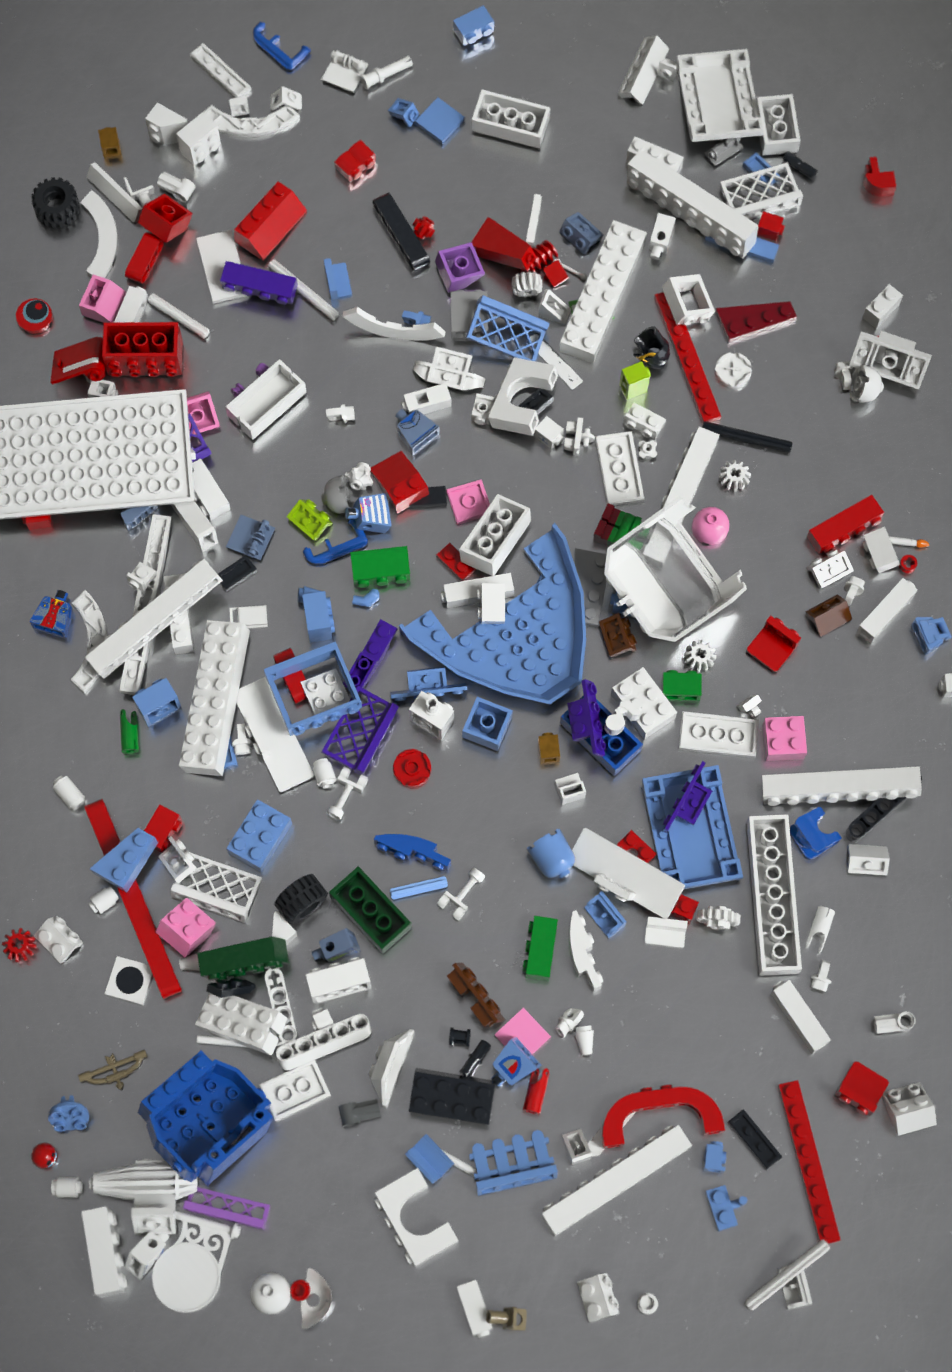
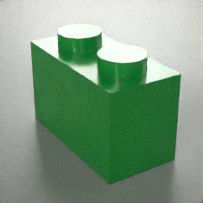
M668 670L663 672L662 693L668 700L700 701L702 696V674L696 671L678 673L676 670Z

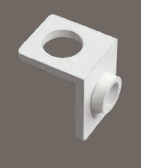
M664 58L663 61L659 62L657 76L674 81L678 72L677 62Z
M282 86L270 95V110L274 111L282 104L301 110V94ZM278 95L279 98L277 103L275 104L274 101L276 96Z

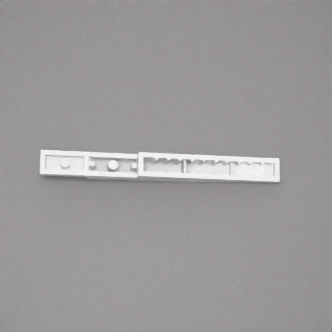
M152 515L143 564L154 569L157 574L145 591L138 589L133 615L138 610L145 608L151 599L157 598L160 594L171 516ZM151 640L125 661L119 689L120 693L135 695L141 689Z

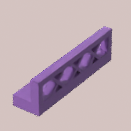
M199 1187L197 1192L203 1193L206 1201L201 1204L192 1202L194 1195L192 1193L188 1195L187 1201L185 1200L183 1209L185 1211L236 1222L262 1230L265 1228L270 1209L268 1204ZM206 1194L212 1195L213 1197L208 1199ZM220 1197L223 1198L226 1206L221 1209L214 1208L210 1201ZM240 1202L246 1210L239 1214L233 1212L230 1206ZM256 1207L265 1209L262 1219L253 1217L250 1211Z

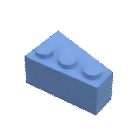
M137 828L94 864L90 870L95 875L127 893L157 846L158 841L154 836Z

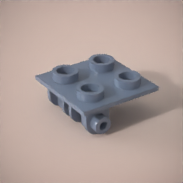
M240 515L226 548L261 561L275 527L270 526L267 520L260 522Z

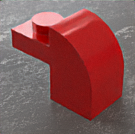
M870 157L868 164L865 165L864 188L867 192L877 197L894 196L897 187L894 171L879 172L877 157Z

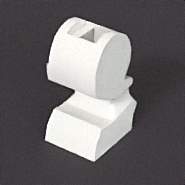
M629 699L620 702L614 714L607 717L604 725L605 732L612 736L618 735L625 727L623 716H627L630 721H636L640 718L641 712Z

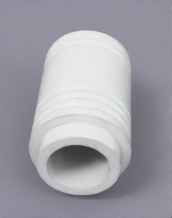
M59 776L54 780L52 789L69 809L75 811L86 802L85 796L68 776Z

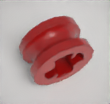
M913 555L903 556L899 565L900 570L906 574L912 573L917 567V559ZM906 561H910V564L913 565H911V567L908 568L906 567L907 564L904 565V563H906Z

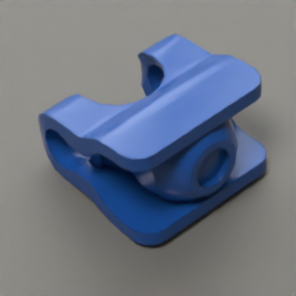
M821 807L796 819L795 824L789 828L790 835L807 859L815 858L842 839L838 832L825 834L819 830L817 822L825 814Z

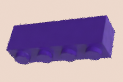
M229 261L225 262L220 279L221 285L226 291L234 292L235 290L246 296L256 295L263 300L272 299L283 305L293 303L298 286L296 277Z

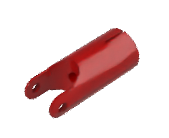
M547 1068L543 1070L539 1081V1069L531 1073L523 1111L540 1115L549 1078V1069Z

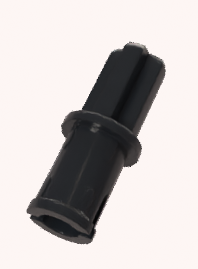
M481 1040L473 1053L468 1055V1060L460 1069L461 1074L471 1077L478 1065L482 1064V1059L491 1048L487 1041Z

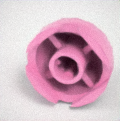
M717 507L702 508L696 513L692 521L693 535L701 543L704 542L709 545L721 543L729 532V519L727 515Z

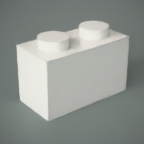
M889 284L866 307L862 318L877 329L900 305L903 295Z
M885 526L863 535L865 541L862 543L866 553L869 551L872 558L869 561L873 569L876 568L881 573L900 565Z
M482 583L481 588L477 589V599L481 600V607H478L477 610L478 619H481V624H504L505 583Z

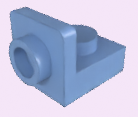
M397 98L388 110L390 116L403 119L408 127H411L420 115L413 102Z

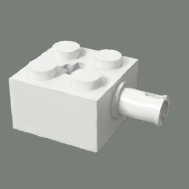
M421 691L409 708V721L442 741L454 723V710L448 703L443 702L442 704L432 693Z

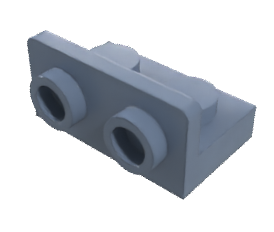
M579 212L566 218L559 231L583 254H586L590 246L602 240L604 236Z

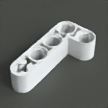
M270 968L265 973V981L272 1009L280 1013L287 1012L289 1014L281 1035L276 1034L271 1029L268 1031L279 1039L274 1049L277 1050L281 1045L298 1039L283 974L280 969L272 970ZM273 974H276L277 976V983L279 987L274 986L272 980ZM277 993L284 994V999L280 1002L274 1000V996ZM291 1031L294 1033V1036L291 1040H284L283 1034Z

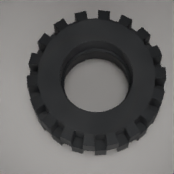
M51 177V180L45 179L44 183H38V188H34V194H32L31 198L39 221L45 223V226L48 227L52 225V228H57V226L61 228L64 227V224H71V220L74 221L76 215L79 214L78 208H80L74 186L70 185L67 180L63 181V178L56 180L55 177ZM59 198L64 200L57 207L47 206L53 199Z
M308 874L297 879L284 889L277 897L274 905L289 924H293L305 919L319 908L325 901L328 892L314 874Z

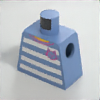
M387 493L360 497L354 503V508H346L345 510L346 519H355L356 528L359 530L386 533L391 527Z

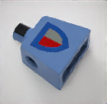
M515 1037L506 1044L492 1065L498 1072L491 1079L496 1081V1085L499 1087L505 1081L512 1086L542 1065L521 1041Z

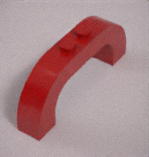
M672 1085L660 1086L659 1090H652V1087L642 1088L640 1092L622 1097L610 1108L602 1127L603 1149L624 1146V1120L630 1114L637 1111L674 1106L689 1107L698 1114L701 1120L703 1136L723 1133L725 1131L723 1116L713 1099L695 1088H672Z

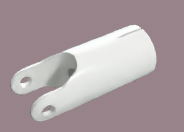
M818 906L806 948L809 947L813 935L816 934L821 941L818 953H821L835 911L827 907Z

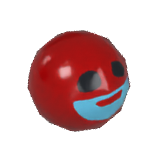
M46 1142L36 1145L31 1153L33 1164L41 1169L52 1166L57 1158L55 1147Z

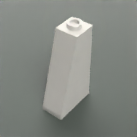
M196 502L171 504L202 552L218 544L214 527Z

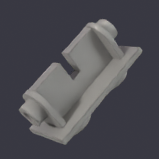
M741 137L724 139L704 152V154L716 166L743 148L739 142Z

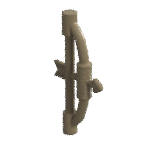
M144 1049L134 1053L133 1056L116 1062L112 1053L110 1057L105 1056L108 1065L91 1072L89 1070L81 1073L78 1077L80 1082L87 1081L91 1084H104L116 1081L117 1084L115 1086L121 1090L123 1082H120V1079L127 1077V1075L136 1070L143 1058L148 1056ZM136 1060V1063L130 1068L117 1072L115 1067ZM112 1069L113 1074L106 1076V1078L92 1079V1076Z

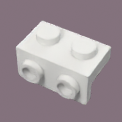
M170 836L168 839L172 845L158 857L173 878L180 883L196 869L192 862L195 859L189 851H184L186 847L179 839L176 841Z
M58 916L47 919L34 935L59 963L65 962L74 949L83 944L78 934L72 931L66 925V922Z
M607 1273L577 1282L589 1323L619 1314L618 1301L614 1297L612 1282Z

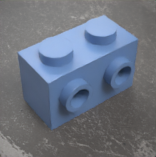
M483 5L453 20V31L462 45L465 46L474 43L483 36L490 35L494 31V20Z

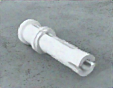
M406 56L381 69L374 68L368 74H361L360 79L364 88L367 90L371 85L382 83L384 78L412 67V60L409 61L411 58Z

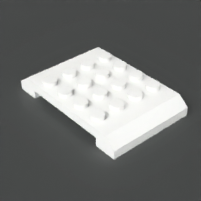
M747 49L677 55L678 76L692 142L762 136L764 134L762 118L759 117Z

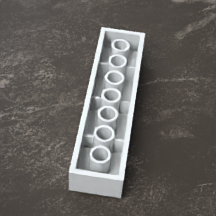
M640 149L628 163L627 183L631 188L639 190L646 198H651L660 207L671 211L675 217H680L689 226L697 228L704 236L712 237L719 246L726 247L733 255L743 259L755 245L758 231L756 223L644 150Z
M613 220L562 336L559 352L594 364L646 243L647 232Z
M207 620L179 767L186 773L223 776L250 630L244 623Z
M788 814L749 816L746 823L759 976L799 974L802 970Z

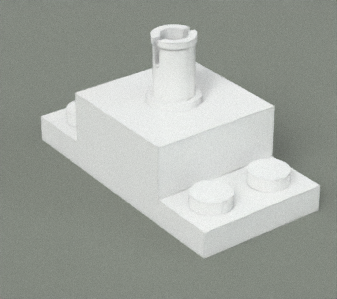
M861 331L849 366L854 368L861 367L860 365L869 366L878 371L881 377L919 389L932 355L915 350L916 342L884 331L880 332L879 337Z

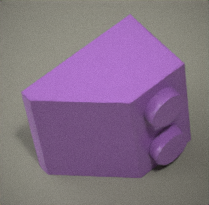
M472 242L438 251L435 263L448 293L464 289L485 275Z

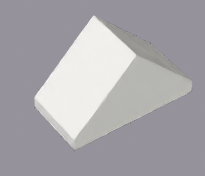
M546 289L539 305V317L562 325L566 324L571 308L549 289Z
M274 911L272 937L285 939L287 946L297 937V932L278 911Z
M582 1129L562 1135L571 1165L592 1158V1153Z

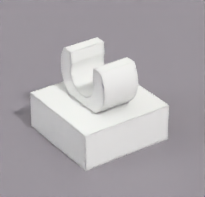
M751 695L738 704L737 707L740 712L748 711L751 717H756L761 713L757 704L762 700L758 695Z

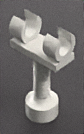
M345 766L337 778L338 783L345 785L336 805L330 806L327 814L336 820H341L344 814L342 808L351 790L362 793L368 782V777L364 775L360 776L357 784L348 780L351 769Z
M474 867L468 873L470 878L459 893H457L458 895L454 897L446 891L437 902V905L442 909L446 907L449 901L456 904L458 908L454 912L453 917L458 921L468 910V907L461 902L462 898L465 897L476 882L481 883L485 878L484 874Z

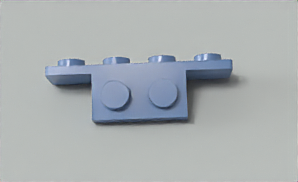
M445 667L407 671L409 690L390 692L391 699L395 698V701L406 700V697L414 696V699H416L421 691L425 693L430 692L435 697L443 696L445 692L462 694L463 690H467L466 683L447 685Z

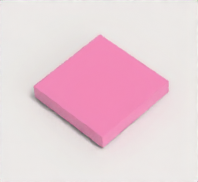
M482 479L446 489L457 525L480 519L490 505Z
M524 1008L494 1035L504 1047L511 1039L517 1037L532 1055L551 1038Z

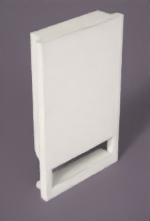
M267 605L229 608L230 622H233V610H237L238 623H244L248 629L268 627Z

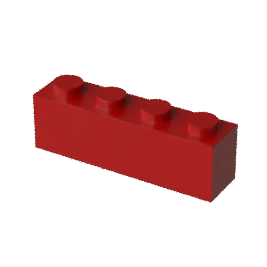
M870 495L810 529L807 538L819 555L823 552L827 553L833 550L835 545L848 542L851 536L862 534L870 525L872 527L878 525L882 521L884 511L873 495Z

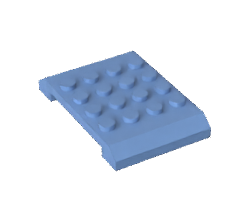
M719 765L704 767L696 780L697 783L713 792L694 826L676 816L667 833L664 832L666 826L663 823L668 815H673L675 809L672 807L677 798L681 799L684 792H682V789L687 781H692L694 776L691 773L693 770L642 778L643 793L659 869L685 884L684 889L743 879L722 789L723 783Z

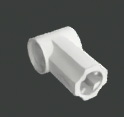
M166 172L160 174L157 182V187L172 193L177 200L184 203L188 201L196 188L190 180L186 178L179 179Z
M907 1011L898 1014L874 1016L876 1034L899 1031L907 1032L915 1024L914 1015ZM901 1017H907L910 1020V1026H903L900 1022Z

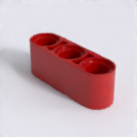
M145 232L126 268L125 277L143 284L162 250L164 241L156 235Z
M291 648L273 655L276 664L295 657ZM302 670L282 677L295 704L307 699L301 682L306 680Z

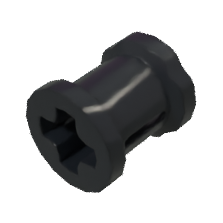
M451 1027L449 1045L464 1044L466 1047H469L471 1029L464 1031L455 1030Z

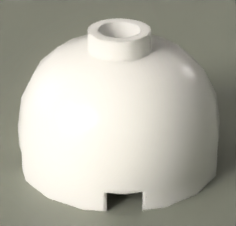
M860 365L861 367H856L852 374L851 385H853V392L850 390L849 392L854 402L867 403L873 401L882 392L883 382L879 372L874 368Z
M263 1273L251 1285V1302L257 1310L264 1314H277L284 1310L290 1302V1284L279 1273Z

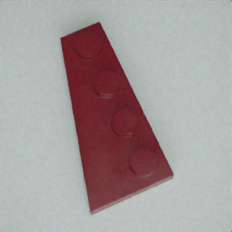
M790 301L716 308L715 311L728 342L797 319Z

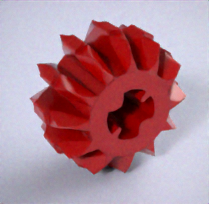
M19 928L18 933H16L13 929L11 930V937L7 934L5 935L8 941L2 942V945L6 947L3 953L8 954L7 958L9 960L15 957L17 963H19L21 957L24 961H27V954L30 956L34 955L30 949H36L37 946L33 944L36 939L34 936L30 937L31 933L28 930L24 933L23 929ZM18 942H21V943H22V944H21L22 947H21L20 949H18L17 947H15V946H17V943H18Z

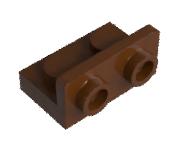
M617 613L599 621L610 657H615L629 650L632 652L636 651L635 645L637 641L635 636L631 634L629 628L631 623L627 616L625 617Z

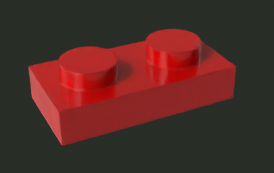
M451 543L447 544L436 554V557L460 581H465L476 571L475 568L461 562L460 552Z

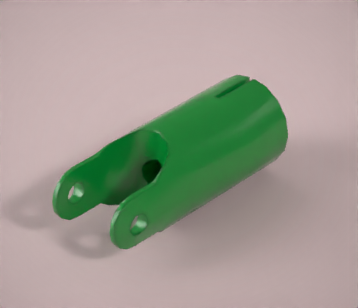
M122 709L120 711L121 751L124 754H134L139 752L136 711L131 713L130 724L126 719V711Z

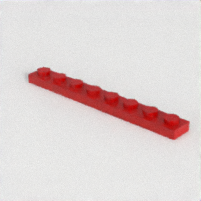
M664 292L655 294V301L702 423L704 421L713 422L720 420L721 414L686 325L676 324Z
M799 1081L779 1084L778 1089L818 1240L824 1239L828 1244L839 1242L841 1239Z

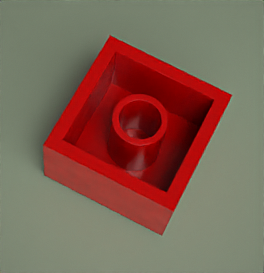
M164 193L143 206L138 224L167 243L187 230L193 213Z

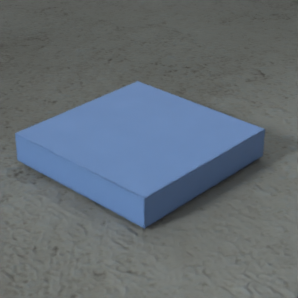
M437 97L415 120V124L443 144L465 121V117Z

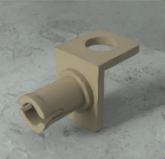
M516 1307L503 1308V1311L488 1310L486 1321L489 1324H503V1329L524 1331L526 1330L527 1311L526 1309H517ZM519 1314L521 1323L516 1326V1315Z

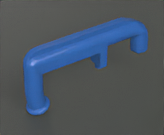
M259 22L253 29L256 43L287 70L293 69L311 52L310 48L303 45L299 53L291 59L275 45L279 41V35H275L268 40L260 33L266 28L264 22Z
M349 519L348 524H351L354 528L357 538L332 547L330 541L325 539L328 551L313 556L311 549L307 547L302 552L310 563L325 564L350 552L364 548L368 543L364 530L356 528L355 519Z

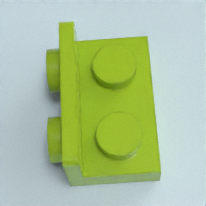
M299 499L287 515V518L311 539L316 541L326 527L331 526L333 522L329 520L330 516L324 511L320 512L315 508L317 505L313 501Z

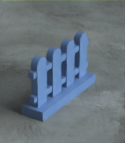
M535 1130L532 1133V1141L524 1142V1138L517 1134L513 1136L512 1145L505 1146L501 1139H495L492 1142V1149L486 1151L481 1143L474 1144L469 1158L475 1161L477 1173L474 1174V1179L479 1180V1182H476L477 1195L556 1179L558 1174L556 1165H551L554 1163V1158L549 1157L546 1144L549 1143V1138H544L542 1131ZM534 1147L537 1160L529 1162L526 1148ZM514 1151L517 1165L509 1166L506 1153ZM494 1155L497 1169L489 1170L487 1157Z

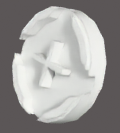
M726 353L717 361L715 374L718 381L724 386L738 388L748 382L752 367L750 361L740 353Z

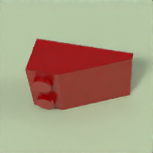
M402 451L371 467L370 472L382 491L387 493V498L397 514L410 507L409 505L429 495L427 484Z

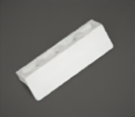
M657 35L644 37L618 92L621 98L633 97L640 105L644 104L657 76L659 62L664 60L669 50Z

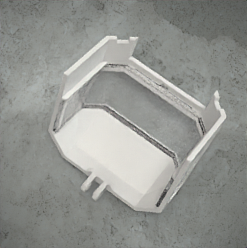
M681 496L608 547L604 572L608 584L617 591L618 598L620 599L616 603L617 606L626 604L628 607L623 613L625 617L631 614L632 617L636 618L640 623L641 630L647 633L649 637L676 642L727 607L747 590L745 583L740 580L742 576L741 570L725 581H722L679 520L696 507L692 504L689 506L684 504L685 499Z

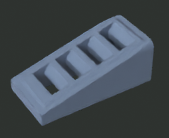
M158 505L134 507L121 512L120 514L127 530L130 531L158 508Z

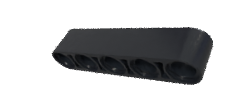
M388 192L373 199L372 203L376 212L410 268L416 271L430 264L428 254L392 195Z
M901 797L892 800L878 798L851 822L846 830L848 840L852 842L860 841L907 798ZM880 803L887 804L888 810H883L880 807ZM865 816H872L875 822H868ZM858 828L861 834L855 835L851 829Z

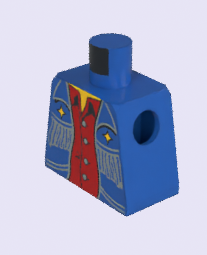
M57 590L55 598L45 596L30 619L32 628L67 638L72 616V607L69 603L65 602L68 593Z

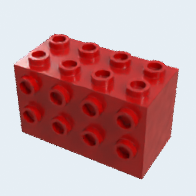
M104 322L102 357L108 376L121 377L122 375H130L131 377H139L140 375H148L150 377H157L159 375L175 377L182 375L183 340L178 322Z

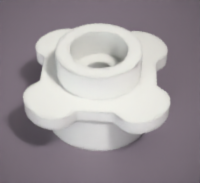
M642 440L639 442V456L641 458L648 459L657 456L655 451L656 441L645 442Z

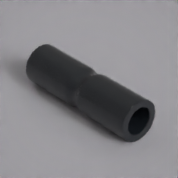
M789 151L785 154L784 162L798 169L810 179H814L818 173L817 169L803 162Z

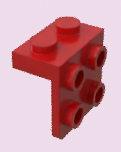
M770 615L763 629L747 647V652L770 670L777 672L797 648L801 637H799L798 632L794 629L784 626V623L779 618H774Z
M856 1061L852 1064L835 1095L843 1103L856 1107L859 1113L871 1116L878 1107L877 1104L889 1085V1081Z

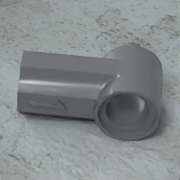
M377 1099L357 1104L356 1102L346 1103L338 1106L342 1127L359 1124L360 1121L381 1117Z

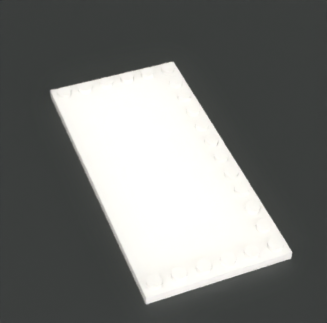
M186 389L0 406V519L195 502Z

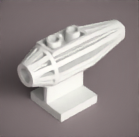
M143 1159L135 1161V1164L94 1172L93 1177L89 1178V1188L93 1189V1193L134 1201V1208H132L131 1212L134 1235H147L149 1232L154 1234H176V1200L197 1192L198 1178L192 1183L185 1181L164 1159Z

